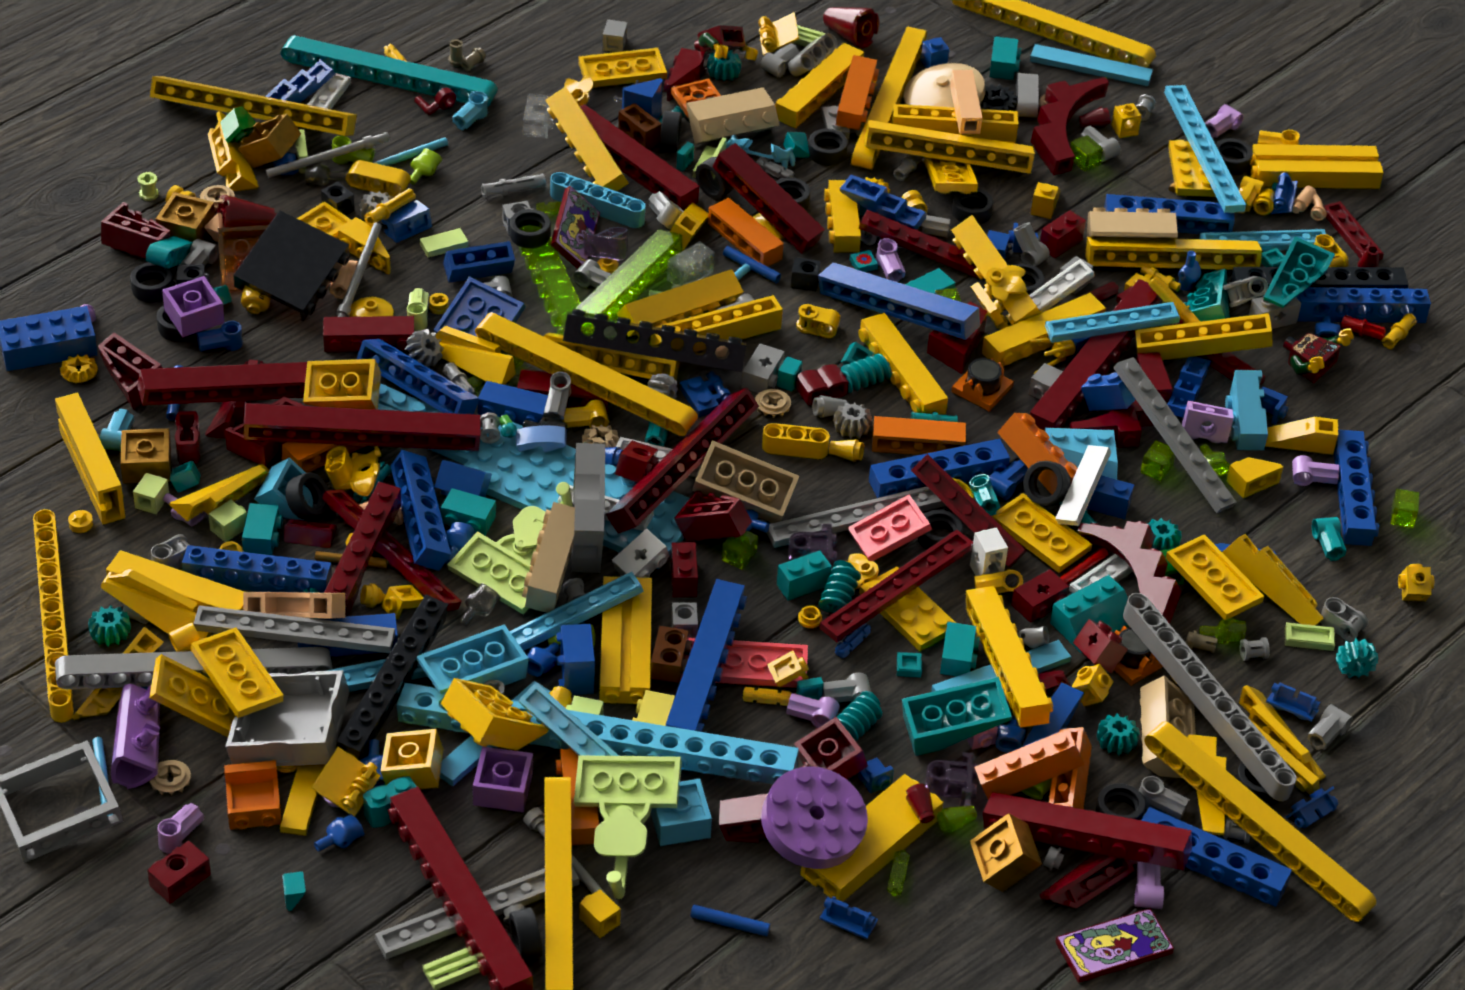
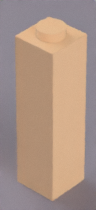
M952 70L950 88L959 134H980L982 113L973 70Z

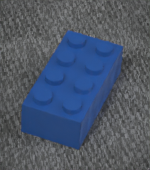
M87 306L0 321V346L6 371L67 361L68 356L74 358L77 354L80 357L88 355V357L98 355L95 333Z

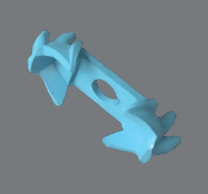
M731 135V138L727 141L726 148L736 143L748 154L774 159L776 163H781L785 170L788 167L789 161L792 166H795V156L791 147L783 150L771 144L772 155L750 151L748 148L753 143L750 139H737L736 135Z

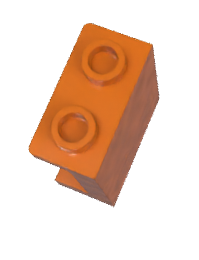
M276 760L224 765L229 830L280 825L281 811Z

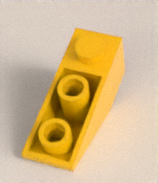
M692 203L674 223L665 240L683 252L708 219V212Z
M355 217L338 230L339 240L349 244V253L360 259L372 226ZM378 237L368 263L389 275L391 273L390 256Z
M1311 417L1268 427L1265 446L1333 455L1338 437V419Z

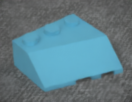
M1045 428V432L1049 435V440L1052 444L1058 446L1064 452L1063 456L1067 461L1072 462L1077 468L1088 445L1109 447L1111 454L1102 472V476L1117 480L1118 461L1114 430Z

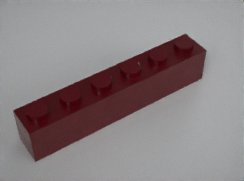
M736 143L717 155L712 167L801 254L819 242L825 230L820 223L812 218L789 193L778 185Z

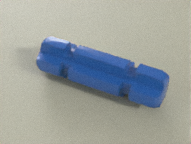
M865 623L842 640L843 642H840L835 647L836 656L842 659L847 657L864 640L863 638L870 634L871 626Z

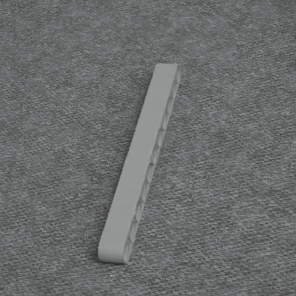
M1141 593L1131 594L1128 597L1123 613V618L1267 793L1277 801L1289 799L1297 780L1293 770L1152 602Z
M325 647L252 649L268 673L300 674L332 669L330 651ZM192 651L67 655L58 658L55 662L57 686L66 690L123 688L126 684L149 687L152 685L155 660L161 654L208 678L210 677Z

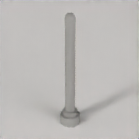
M533 808L527 812L523 821L529 829L539 831L545 838V814L540 808ZM572 855V867L583 884L592 894L599 889L603 891Z

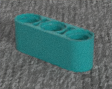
M172 236L152 243L147 249L146 261L167 269L177 266L190 253L193 242Z

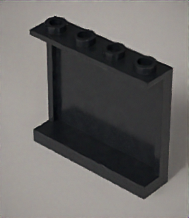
M279 210L234 273V287L243 290L245 285L299 312L301 320L304 321L308 315L313 314L318 300L325 297L329 284L336 281L341 267L346 266L351 256L349 254V244Z

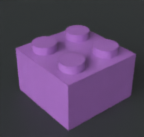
M205 276L162 290L164 310L182 337L224 323L223 303Z
M482 746L473 783V805L524 812L533 775V753Z

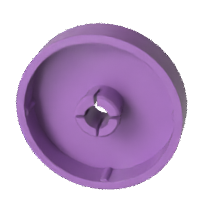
M800 767L786 772L774 782L764 801L761 820L768 841L780 855L802 867L825 869L845 862L854 854L867 829V810L857 789L841 775L820 767Z

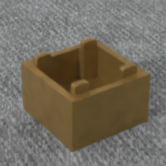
M279 114L268 121L256 122L253 126V131L248 137H244L241 140L242 144L238 149L250 166L255 168L281 159L299 138L301 132L288 114L282 116Z
M174 192L156 217V222L170 230V237L176 236L191 242L195 239L204 240L208 234L204 226L215 216L214 202Z
M169 428L122 430L121 472L123 483H139L146 473L166 478L168 482L171 481V441Z
M1010 813L970 841L983 882L1001 892L1042 865L1028 823Z

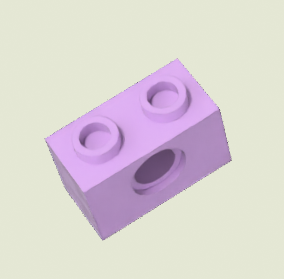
M1188 401L1182 426L1192 439L1204 438L1213 443H1227L1234 419L1233 409ZM1206 421L1212 423L1210 426L1202 425V423Z

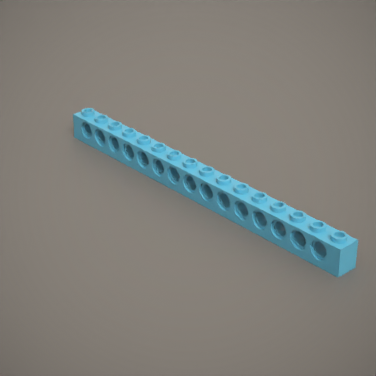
M410 683L404 684L397 703L398 722L468 733L460 727L461 724L447 714L448 711L440 704L446 693L440 694L434 687ZM513 701L512 707H516L521 711H526L527 713L532 715L518 701ZM568 710L619 756L681 757V769L768 784H774L780 776L798 767L799 748ZM535 716L530 720L535 724H542ZM550 730L529 743L555 749H571Z

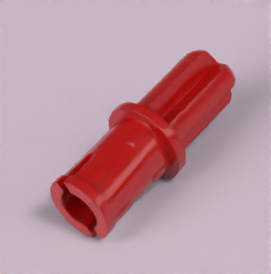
M1345 315L1341 323L1342 329H1351L1359 333V336L1364 334L1382 340L1386 333L1384 327L1369 323L1367 319L1360 320Z

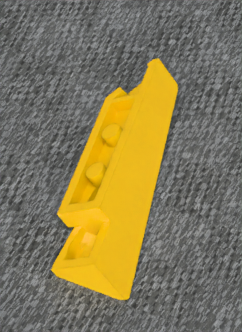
M218 111L216 114L218 118L217 126L215 129L210 128L208 133L217 173L223 177L226 175V187L232 189L233 192L258 188L259 185L250 164L238 149L242 144L241 141L238 143L236 141L232 143L225 141L220 121L226 115Z
M444 326L436 333V338L442 339L439 343L440 346L444 347L441 352L442 358L484 381L505 385L516 375L513 356L501 354L499 344L448 326Z
M263 464L257 465L172 501L169 505L187 522L203 511L209 515L210 512L229 500L235 502L262 485L270 470Z
M1244 534L1222 552L1250 582L1300 624L1316 626L1324 619L1316 609L1318 606L1316 600L1269 546L1259 551L1249 537Z
M132 569L125 570L119 575L109 572L101 584V589L167 634L186 624L194 623L196 601ZM197 631L200 640L211 635V632Z
M143 627L122 654L153 653L163 644V641ZM123 688L94 689L72 716V719L107 715L121 697Z
M1248 685L1244 686L1239 704L1250 713L1249 719L1319 778V781L1324 779L1326 775L1313 760L1310 752L1300 743L1273 706L1266 703L1267 699L1263 693Z
M1188 735V739L1226 770V757L1216 756L1217 737ZM1197 791L1203 831L1224 836L1225 814Z

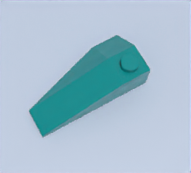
M1295 236L1263 299L1284 308L1327 271L1335 254Z
M1226 269L1204 274L1195 286L1196 291L1189 293L1187 303L1184 302L1186 306H1190L1189 309L1201 322L1229 318L1228 293L1223 288L1224 285H1227Z

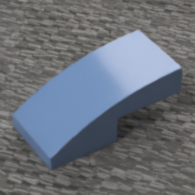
M550 425L517 429L516 446L519 452L540 446L544 452L566 447L567 430L565 427Z

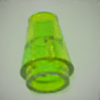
M971 805L947 807L938 813L937 822L942 831L952 833L971 821L976 820L977 813Z

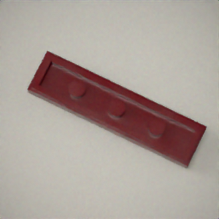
M1341 201L1323 206L1327 212L1326 218L1359 258L1362 257L1369 245H1376ZM1380 249L1379 260H1382L1384 253Z

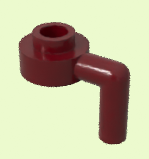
M446 87L436 94L435 102L431 105L421 96H417L414 101L427 115H431L439 108H451L455 104L456 94Z

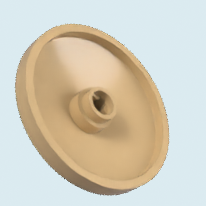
M948 63L929 67L912 77L905 86L903 93L905 105L954 107L950 88L952 70H973L979 103H981L986 92L983 76L975 68L964 64Z

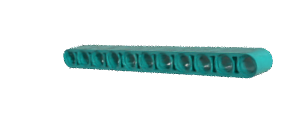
M291 36L281 50L282 58L290 63L313 67L321 59L337 74L436 96L441 89L448 87L456 94V101L462 103L469 101V95L472 92L481 91L487 95L488 107L498 91L496 84L489 80L299 36Z

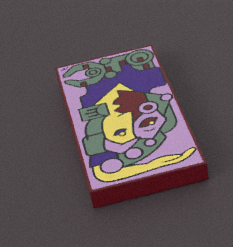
M569 186L563 194L550 245L578 269L589 258L600 212L572 186Z
M1151 908L1057 936L1055 941L1078 983L1173 954L1174 951L1172 943Z

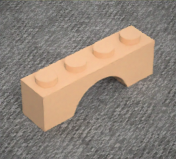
M243 592V611L306 618H345V593Z

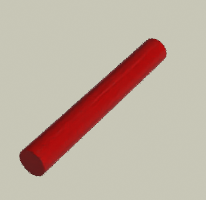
M1105 548L1100 549L1059 578L1068 584L1107 557L1108 551Z

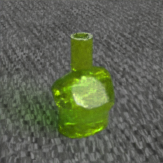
M1207 444L1201 445L1200 451L1218 476L1226 474L1229 471L1230 464L1226 461L1225 454L1221 451H1212Z
M1234 618L1222 619L1217 626L1201 625L1199 633L1201 635L1215 636L1219 644L1240 643L1241 639H1245L1246 621Z

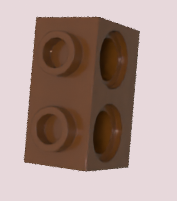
M635 103L619 111L618 128L624 131V133L638 141L648 150L660 144L662 124Z
M659 626L651 660L650 679L680 683L681 674L684 673L688 661L685 657L690 655L692 650V641L688 640L689 630Z

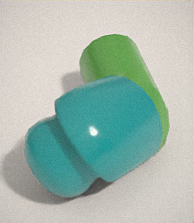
M508 415L501 416V435L508 438L514 437L517 433L515 424Z

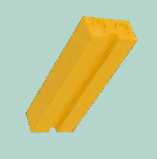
M1253 144L1252 148L1253 157L1250 161L1251 178L1265 182L1264 187H1272V184L1279 182L1278 177L1282 173H1288L1292 181H1298L1297 188H1305L1306 186L1313 188H1380L1383 169L1381 162H1378L1379 155L1376 146Z
M78 392L55 398L61 436L102 525L124 519L125 510L121 483Z
M604 576L603 585L620 577ZM636 577L644 592L602 612L600 701H604L603 703L637 704L639 699L643 700L645 691H650L652 578Z
M904 774L866 806L867 829L858 848L849 859L837 866L825 869H812L801 866V876L815 887L820 885L824 889V894L832 898L834 896L837 900L843 902L941 819L943 801L937 795L930 792L935 819L926 824L920 823V820L906 800V790L912 785L919 784V782Z

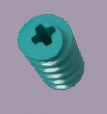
M875 354L873 357L869 356L866 359H860L858 362H851L850 365L846 364L841 367L842 373L849 382L848 393H851L853 388L860 390L861 386L863 388L868 387V382L871 385H875L876 380L878 382H883L884 378L889 380L892 374L888 361L881 354Z
M843 560L834 562L819 601V607L828 613H835L852 601V596L855 595L854 589L858 587L857 581L861 579V574L851 563Z
M863 691L837 718L853 739L857 741L859 737L864 735L865 731L871 728V725H874L882 717L883 712L876 695L870 691Z

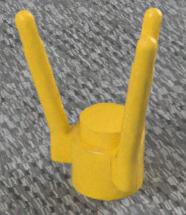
M1050 339L1030 340L1031 343L1054 344L1052 350L1044 353L1045 356L1054 355L1057 357L1048 363L1052 367L1059 362L1066 361V357L1074 355L1076 350L1072 340L1051 343Z

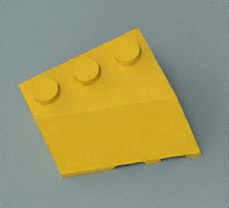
M454 678L440 703L448 711L447 714L461 724L460 727L474 737V742L483 747L492 745L517 751L543 736L549 730L544 724H535L530 721L533 717L532 715L512 707L513 701L492 686Z

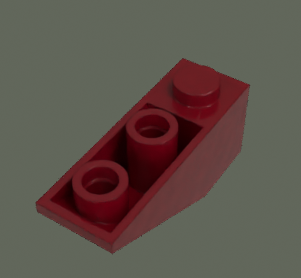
M681 48L679 55H675L673 61L674 68H670L669 80H665L664 92H667L666 101H671L674 98L671 94V88L700 80L704 70L705 52Z

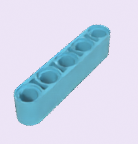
M556 172L551 175L550 196L552 199L562 202L565 189L572 186L600 212L599 216L632 228H639L644 225L646 206L643 201L563 172Z

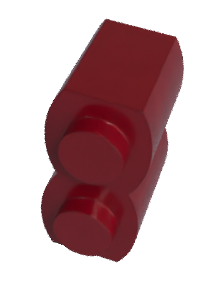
M836 364L822 366L818 370H805L796 376L795 387L806 404L812 405L813 399L818 398L820 395L832 398L845 396L848 392L849 382Z
M196 411L178 412L175 418V442L178 462L185 464L193 461L197 464L200 460L199 444L201 440L198 414Z

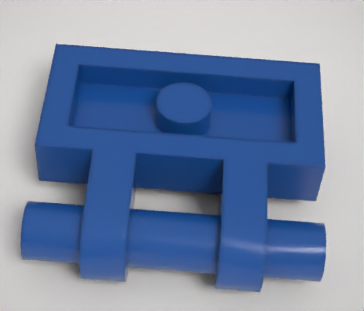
M713 371L707 373L708 381L704 382L698 376L681 381L679 389L690 406L698 414V418L709 415L725 398L731 395L730 391L724 388L722 379ZM715 390L717 394L712 395L710 391Z

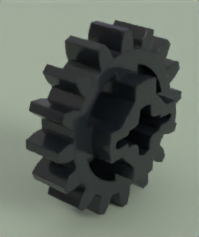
M990 84V87L985 85L986 92L980 103L981 109L1016 110L1018 97L1014 95V91H1008L1009 87L1003 88L1001 84L997 87H994L993 84Z

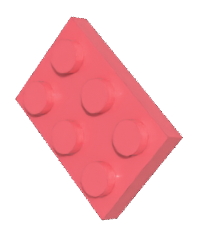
M910 494L847 527L850 535L868 561H875L932 530L930 523Z

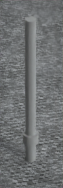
M388 132L373 137L369 135L363 137L360 141L268 169L266 173L268 178L360 149H371L376 144L389 141L390 137Z
M374 223L344 300L337 309V317H349L351 313V304L382 228L379 223Z

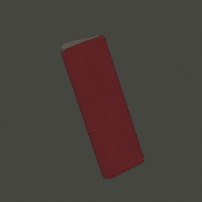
M290 519L285 525L284 542L330 548L337 526L335 524Z

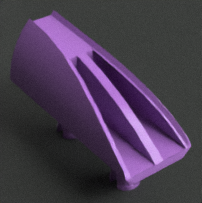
M126 684L123 686L119 701L111 779L113 784L118 783L126 786L127 789L140 786L158 774L160 703L150 699L151 685L146 690L134 684Z

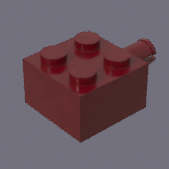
M837 717L794 743L795 748H799L798 756L803 763L801 767L828 769L841 775L846 780L868 767L863 750Z

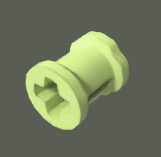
M151 172L140 174L138 176V183L141 185L140 198L145 201L155 200L159 196V191L156 188L157 176Z

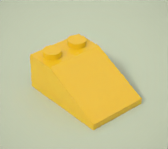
M375 359L307 361L303 402L304 404L318 407L378 410L381 370Z

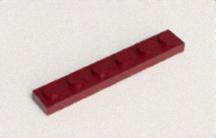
M870 210L865 212L859 229L882 239H892L899 246L978 278L974 271L976 265L974 263L970 265L963 256L966 253L965 250H959L957 246Z
M928 454L911 470L974 533L997 528L1008 546L1005 564L1009 568L1027 552Z

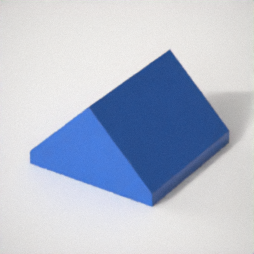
M660 78L624 87L622 109L635 103L657 120L661 114L663 80Z

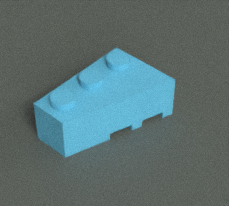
M1235 370L1230 395H1227L1225 399V407L1233 409L1234 419L1231 437L1232 441L1236 442L1237 450L1265 449L1268 430L1266 409H1262L1260 397H1264V389H1259L1262 370Z

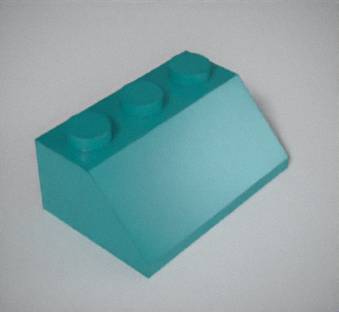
M1107 575L1054 603L1050 623L1080 653H1083L1073 642L1089 619L1096 623L1099 621L1106 623L1112 628V632L1116 630L1121 632L1123 626L1126 628L1130 627L1123 618L1128 597L1124 588L1110 575Z

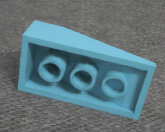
M505 624L418 655L416 658L440 694L447 692L454 678L484 684L488 680H499L505 686L526 678L528 666L527 655Z

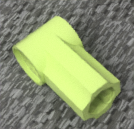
M415 288L409 294L407 316H414V331H422L428 326L429 293L425 292L423 288Z

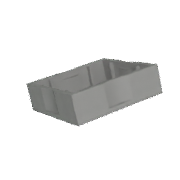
M576 443L573 482L575 528L572 549V572L600 573L604 538L605 444Z
M343 670L313 671L300 674L269 673L284 695L283 702L240 718L235 716L225 746L231 764L276 760V766L327 764L336 749L349 696V688Z

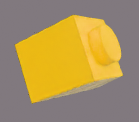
M1038 182L1033 195L1031 215L1051 219L1060 195V188Z
M1248 457L1230 465L1226 481L1242 498H1246L1278 484L1283 466L1279 463Z

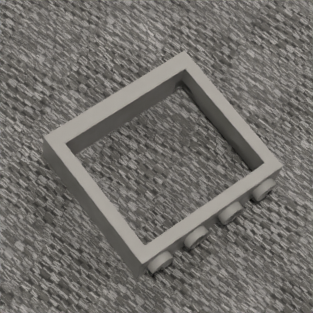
M88 740L0 775V808L24 863L124 822L117 801ZM88 762L107 802L23 837L5 796Z

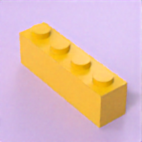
M829 180L828 189H824V201L828 202L826 203V215L830 216L827 217V229H831L829 231V244H833L834 252H859L861 232L859 229L857 203L840 192V188L846 180Z

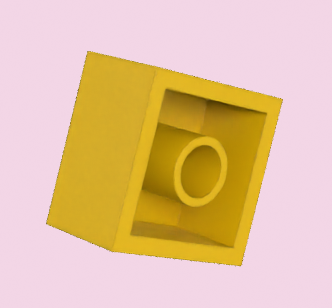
M437 729L387 733L381 766V774L386 786L394 779L410 776L419 789L438 787L444 749Z

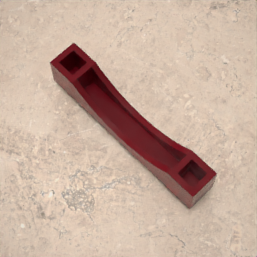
M378 481L324 592L345 593L346 616L349 615L357 599L365 570L384 531L394 522L401 507V488Z

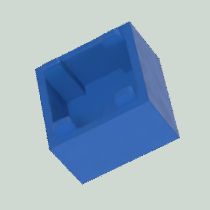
M591 624L561 625V632L556 634L557 642H561V655L556 657V664L562 668L563 679H559L558 684L569 689L572 695L594 694L595 658Z

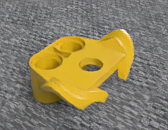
M337 446L331 449L326 455L325 470L334 489H352L361 496H368L374 488L380 471L378 457L381 456V452L378 446H376L370 453H352V458H350L344 446ZM370 466L369 469L361 471L363 468Z

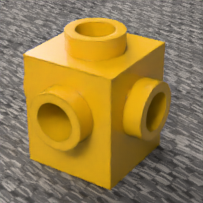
M1410 564L1399 574L1398 587L1402 588V600L1426 601L1432 595L1431 589L1434 588L1435 580L1434 575H1431V567H1423L1422 564Z
M1097 664L1081 668L1072 687L1084 692L1081 703L1084 706L1102 702L1109 694V689L1114 681L1103 667Z

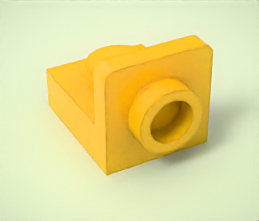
M413 585L391 586L383 600L382 608L388 614L395 613L397 620L403 609L418 607L424 597Z
M794 651L767 664L778 687L800 676L803 680L809 679L806 673L809 670L803 657L798 658Z

